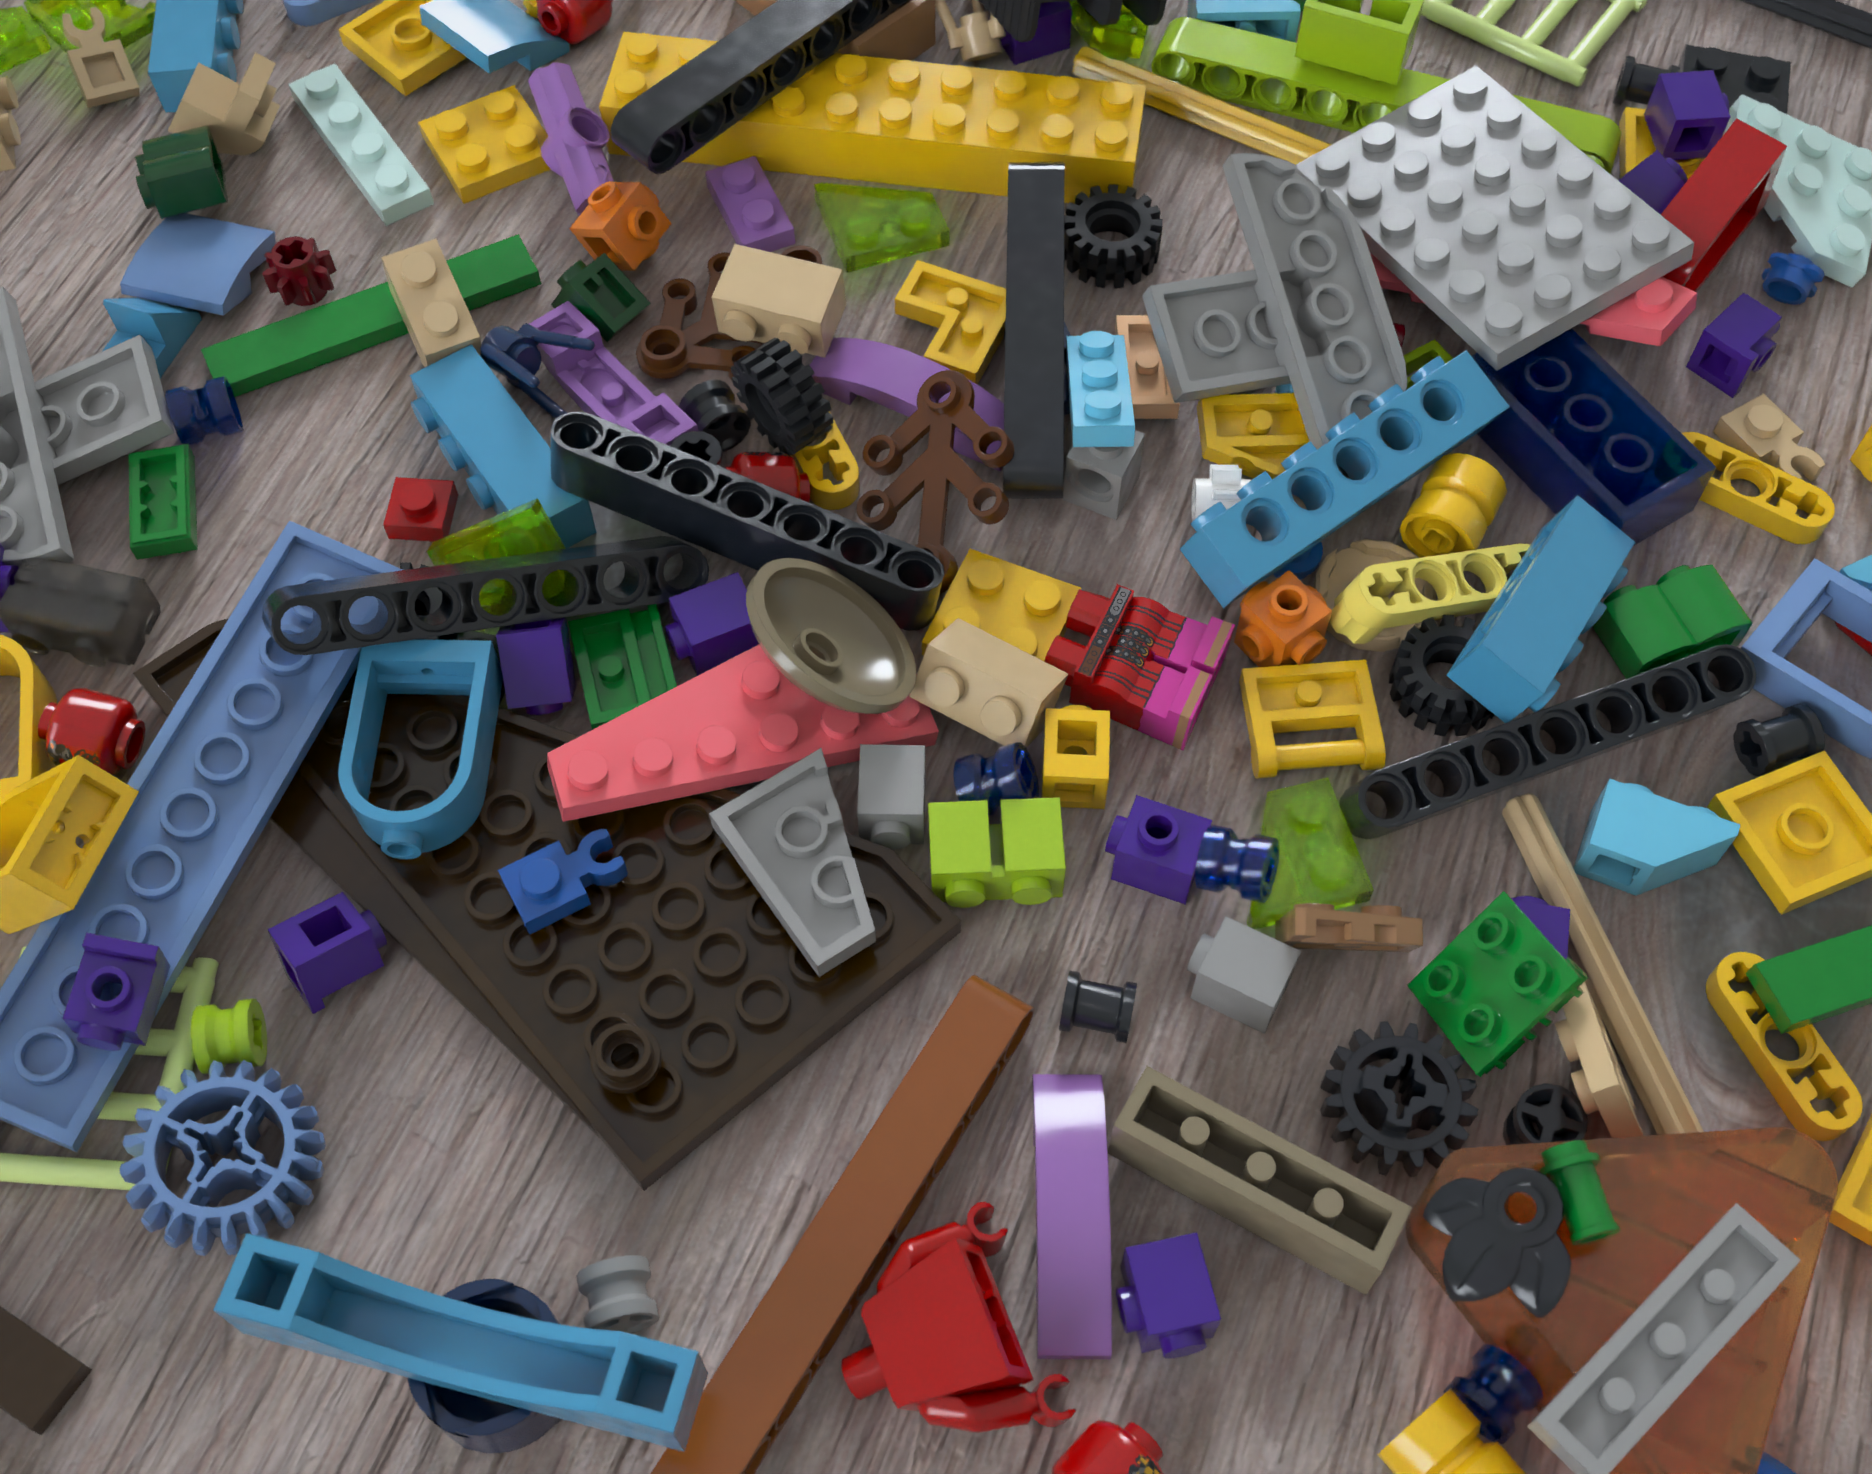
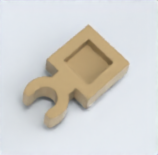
M97 7L90 8V18L94 26L89 30L78 29L73 24L70 14H63L64 35L71 44L79 47L68 50L67 57L87 108L140 96V87L120 39L104 42L105 19L101 11Z
M1765 394L1720 417L1713 430V433L1724 444L1799 479H1802V477L1795 470L1803 473L1812 482L1817 479L1825 466L1823 459L1818 453L1797 445L1804 432Z

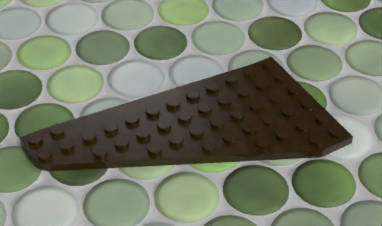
M228 619L216 621L203 627L133 673L167 718ZM357 668L270 817V820L364 911L369 909L380 926L603 1141L643 1191L961 932V920L892 849L846 833L875 927L876 942L818 977L712 827L709 813L741 794L727 789H720L563 822L547 768V753L579 736L500 707L497 715L485 800L481 812L473 825L452 843L436 850L422 852L418 858L398 859L384 854L381 851V845L373 841L363 830L339 783V761ZM387 694L369 791V803L390 811L413 810L431 803L448 789L456 776L459 766L469 696ZM607 829L613 848L600 853L595 858V862L607 863L614 858L622 856L628 871L627 876L622 881L611 886L592 884L586 887L585 890L588 894L590 905L529 934L502 882L498 870L558 840L566 855H569L578 850L580 842L586 835L596 830ZM632 1023L645 1027L656 1037L662 1054L661 1067L654 1080L645 1088L633 1093H615L604 1088L595 1078L590 1065V1053L594 1042L606 1029L616 1024ZM625 1052L616 1059L615 1067L622 1070L630 1069L638 1062L639 1055L634 1052Z

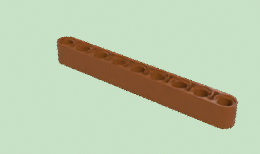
M972 975L965 982L702 1392L685 1452L667 1447L651 1474H755L1019 1046L1032 1020L1034 1007L976 975Z

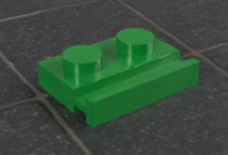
M657 604L647 605L648 610L630 613L628 608L568 621L592 730L677 687Z

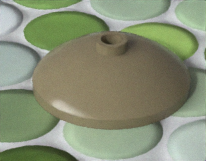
M796 558L772 560L763 565L750 581L746 592V606L753 633L770 661L796 687L834 708L864 714H879L897 708L909 696L916 682V664L911 648L901 629L888 612L857 584L823 565Z

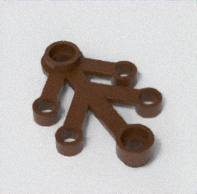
M797 245L781 253L784 256L822 264L820 253L809 246ZM718 253L708 261L709 285L701 320L684 330L685 316L693 313L697 308L695 286L689 280L682 278L670 280L664 285L662 289L664 308L660 325L648 329L642 335L636 349L638 365L645 374L657 379H670L681 375L688 368L728 371V375L732 380V377H734L731 373L733 363L755 350V348L746 345L737 346L732 350L703 347V345L713 339L740 341L718 331L712 302V295L722 274L719 272L724 270L730 253ZM677 296H686L683 299H673ZM753 340L743 341V342L762 343V342L753 341Z
M953 370L935 373L923 383L917 395V410L890 436H874L865 444L863 449L865 463L876 474L887 476L899 469L903 462V455L929 432L928 449L884 491L870 490L863 494L856 507L858 517L869 528L877 531L885 530L894 523L897 512L924 487L918 544L915 546L935 555L942 563L944 576L939 594L949 589L958 572L956 559L943 547L950 482L967 498L969 510L984 524L991 525L1000 522L1009 510V500L1001 489L993 483H985L953 451L955 428H958L973 442L975 454L989 468L1005 466L1014 454V444L1004 430L996 426H989L974 411L975 393L972 384L963 374ZM950 392L949 397L945 401L938 403L942 396ZM1002 441L1000 448L995 453L986 454V450L991 443ZM890 449L889 455L883 461L876 462L877 456L881 451ZM992 496L996 497V502L992 508L981 511V505L984 500ZM884 503L882 512L875 517H870L871 510L876 505Z

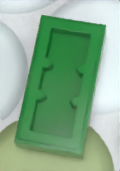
M189 444L129 453L130 549L137 560L198 550L195 456Z

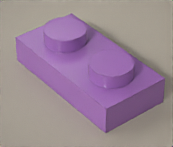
M755 156L705 171L707 188L737 245L772 252L796 244L794 227Z

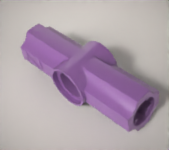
M553 62L547 67L536 68L528 79V83L548 135L541 147L542 157L552 171L564 178L575 211L580 216L589 205L588 198L590 194L601 184L609 181L614 182L602 150L609 140V129L598 114L586 108L570 65Z

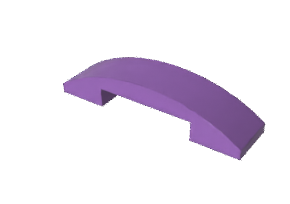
M569 301L529 323L531 326L542 331L572 335L594 341L595 347L591 351L541 343L537 345L543 364L585 413L595 415L668 446L680 435L691 431H698L697 424L664 392L655 397L604 347L600 331Z
M833 338L826 357L816 356L809 365L814 371L812 375L814 381L821 383L825 391L823 394L848 405H851L857 395H860L907 417H910L917 410V395L923 383L935 373L950 370L943 365L910 351L858 338ZM969 380L975 393L974 411L989 426H996L1004 430V403ZM950 392L942 396L938 403L945 401L949 397ZM955 428L953 451L984 464L975 454L973 442L958 428ZM1002 441L991 443L986 450V454L995 453L1000 448ZM1003 467L993 469L1001 471Z
M1033 1074V1146H1035L1037 1359H1111V1227L1107 1133L1102 1075Z

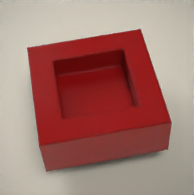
M396 477L383 523L388 538L447 543L458 499V492L454 481Z

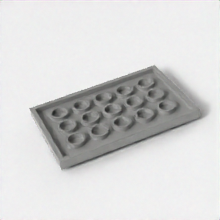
M1477 66L1470 68L1296 164L1297 169L1295 173L1306 178L1322 191L1328 185L1342 199L1358 222L1369 251L1496 371L1692 260L1694 241Z

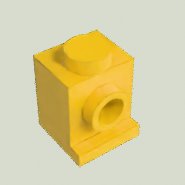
M1069 705L1061 709L1046 708L1043 734L1041 798L1060 797L1061 807L1105 809L1109 783L1110 711L1092 710L1082 705Z

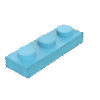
M1089 331L1081 336H1066V364L1073 447H1134L1135 420L1124 335H1111L1104 331Z

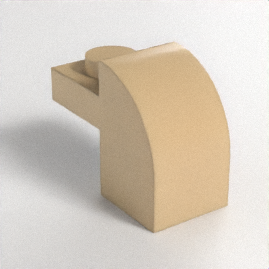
M255 52L239 84L198 62L168 131L177 133L208 125L218 153L248 155L256 152L265 143L280 107L279 104L272 101L277 88L267 84L276 63Z

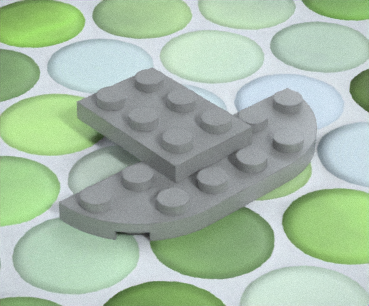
M1230 154L1222 167L1255 270L1150 285L1142 295L1174 403L1291 383L1309 442H1312L1315 448L1319 449L1329 442L1325 434L1345 417L1355 412L1360 420L1373 413L1368 405L1395 384H1398L1403 392L1407 390V373L1402 349L1367 242L1354 215L1342 199L1328 185L1322 191L1312 182L1295 173L1297 165L1262 154ZM1337 466L1339 471L1345 477L1348 476L1347 472L1343 468Z
M2 286L0 287V544L5 549L2 561L6 565L18 566L22 572L47 571L74 560L58 485L174 433L153 350L141 335L34 382L17 302Z

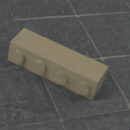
M1146 1066L1113 1125L1108 1154L1365 1295L1382 1273L1413 1208Z

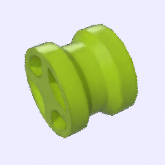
M256 998L238 1000L233 1008L223 1010L215 1004L196 1006L191 1019V1043L195 1062L202 1074H209L208 1070L213 1060L221 1062L223 1067L231 1063L241 1064L243 1060L252 1063L253 1067L264 1065L267 1056V1029L263 1010Z

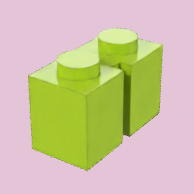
M1306 0L1294 57L1365 76L1372 80L1397 85L1412 51L1424 0H1373L1370 15L1361 14L1363 0Z
M1060 797L1001 800V824H989L987 800L928 803L931 890L942 902L959 908L974 907L982 904L985 900L1013 899L1014 902L1019 904L1036 905L1044 903L1050 898L1063 897L1066 865Z

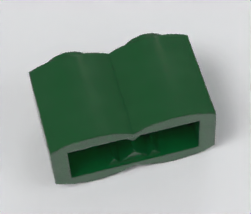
M208 125L142 141L143 154L135 156L140 173L139 176H136V181L147 209L156 207L160 218L164 219L228 203L223 164Z

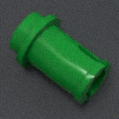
M1585 1140L1562 1143L1543 1151L1541 1157L1545 1166L1539 1169V1172L1548 1176L1558 1187L1562 1195L1564 1219L1570 1233L1571 1244L1574 1246L1588 1244L1619 1233V1225L1613 1218L1606 1194L1595 1166L1601 1163L1599 1153L1589 1152Z

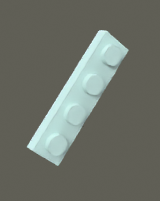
M336 64L316 70L288 84L294 101L386 226L434 204L430 188Z

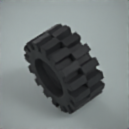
M1109 184L1108 193H1102L1099 185L1091 187L1090 198L1083 192L1076 195L1075 204L1069 202L1064 215V260H1067L1066 268L1071 274L1079 270L1078 279L1084 283H1087L1091 276L1095 277V287L1105 288L1106 280H1113L1114 289L1124 288L1125 278H1128L1131 284L1134 285L1141 282L1142 273L1149 276L1153 271L1154 264H1157L1163 227V219H1160L1161 212L1157 205L1151 207L1152 199L1144 194L1139 199H1136L1137 189L1127 187L1125 194L1118 193V185ZM1110 231L1121 233L1127 236L1128 239L1106 241L1094 235Z
M773 338L733 363L734 365L731 367V373L734 375L732 382L740 390L736 394L740 402L746 404L748 410L745 412L750 420L754 418L758 424L757 430L762 436H768L769 444L774 449L778 447L780 452L788 453L791 456L832 429L831 424L834 421L833 416L829 413L832 410L831 405L821 395L825 391L821 383L814 381L812 377L814 371L809 364L807 366L802 364L801 354L796 349L791 351L789 343L784 340L780 342L779 338Z
M1443 615L1438 627L1434 618L1431 617L1422 621L1420 629L1414 625L1407 632L1405 640L1401 641L1389 674L1388 683L1393 684L1390 696L1392 702L1402 700L1398 712L1404 718H1407L1413 712L1418 715L1414 723L1415 727L1424 731L1427 723L1431 722L1436 724L1434 735L1445 737L1449 727L1454 726L1456 737L1467 735L1471 725L1478 731L1486 725L1489 718L1493 719L1494 714L1465 690L1450 689L1438 684L1428 675L1426 669L1429 664L1436 662L1454 664L1475 632L1472 629L1476 620L1465 617L1462 626H1455L1454 615Z

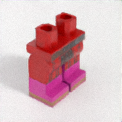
M1118 584L1110 599L1079 589L1068 612L1065 627L1091 638L1087 646L1057 635L1045 657L1046 663L1068 673L1065 685L1071 687L1069 703L1089 706L1093 710L1110 711V719L1184 751L1203 709L1205 700H1207L1226 658L1235 624L1213 616L1208 625L1171 612L1155 600L1145 597H1133V590Z

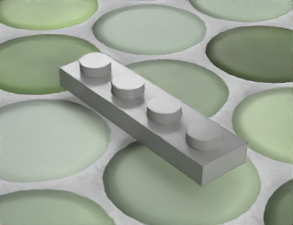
M1736 1203L1715 1223L1527 1427L1575 1474H1609L1801 1260Z

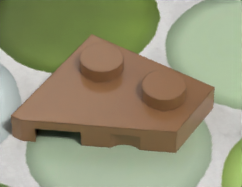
M1295 904L1292 910L1275 922V939L1296 949L1410 952L1423 946V918L1402 917V907L1363 906L1360 913L1334 910V905Z

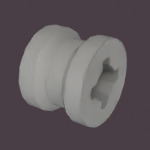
M638 1255L613 1257L588 1265L576 1275L578 1290L588 1298L590 1309L584 1318L585 1328L622 1331L632 1334L654 1325L660 1319L656 1301L647 1294L646 1283L652 1275L649 1261L646 1257Z

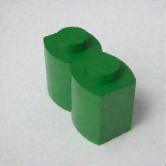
M1682 565L1665 573L1657 581L1656 585L1638 589L1634 585H1628L1614 591L1603 601L1607 608L1593 625V629L1625 679L1718 645L1728 644L1737 647L1753 623L1713 565H1703L1692 569L1688 565Z

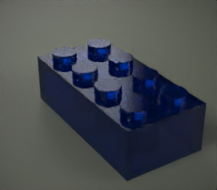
M1572 328L1497 371L1478 353L1471 355L1510 406L1487 427L1477 433V435L1555 514H1558L1578 495L1635 541L1633 546L1694 510L1716 466Z

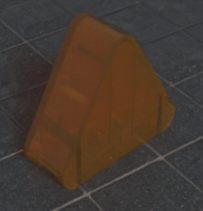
M1787 1127L1585 1140L1589 1152L1599 1153L1601 1163L1595 1166L1606 1194L1613 1218L1619 1225L1620 1232L1596 1242L1574 1246L1571 1244L1570 1233L1563 1217L1562 1224L1557 1233L1571 1257L1570 1280L1557 1306L1543 1318H1537L1524 1307L1509 1286L1501 1293L1483 1300L1452 1302L1540 1413L1732 1206L1738 1203L1801 1261L1609 1474H1757L1837 1194L1838 1180L1831 1158L1814 1139L1800 1131ZM1570 1141L1460 1148L1443 1160L1413 1204V1208L1406 1220L1405 1231L1410 1248L1446 1294L1442 1264L1445 1249L1452 1236L1440 1232L1423 1217V1212L1432 1196L1441 1186L1462 1177L1491 1182L1498 1174L1512 1168L1523 1167L1539 1171V1169L1545 1166L1541 1157L1543 1151ZM1517 1192L1511 1196L1508 1202L1509 1213L1516 1221L1528 1223L1535 1217L1537 1206L1529 1194Z

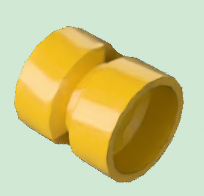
M1462 453L1444 455L1434 464L1422 486L1421 496L1413 501L1402 520L1400 533L1403 542L1419 558L1477 550L1487 527L1491 525L1507 494L1505 480L1497 469L1478 457Z
M1449 1389L1377 1454L1394 1474H1526L1498 1441L1482 1442L1478 1437L1481 1422L1452 1389Z

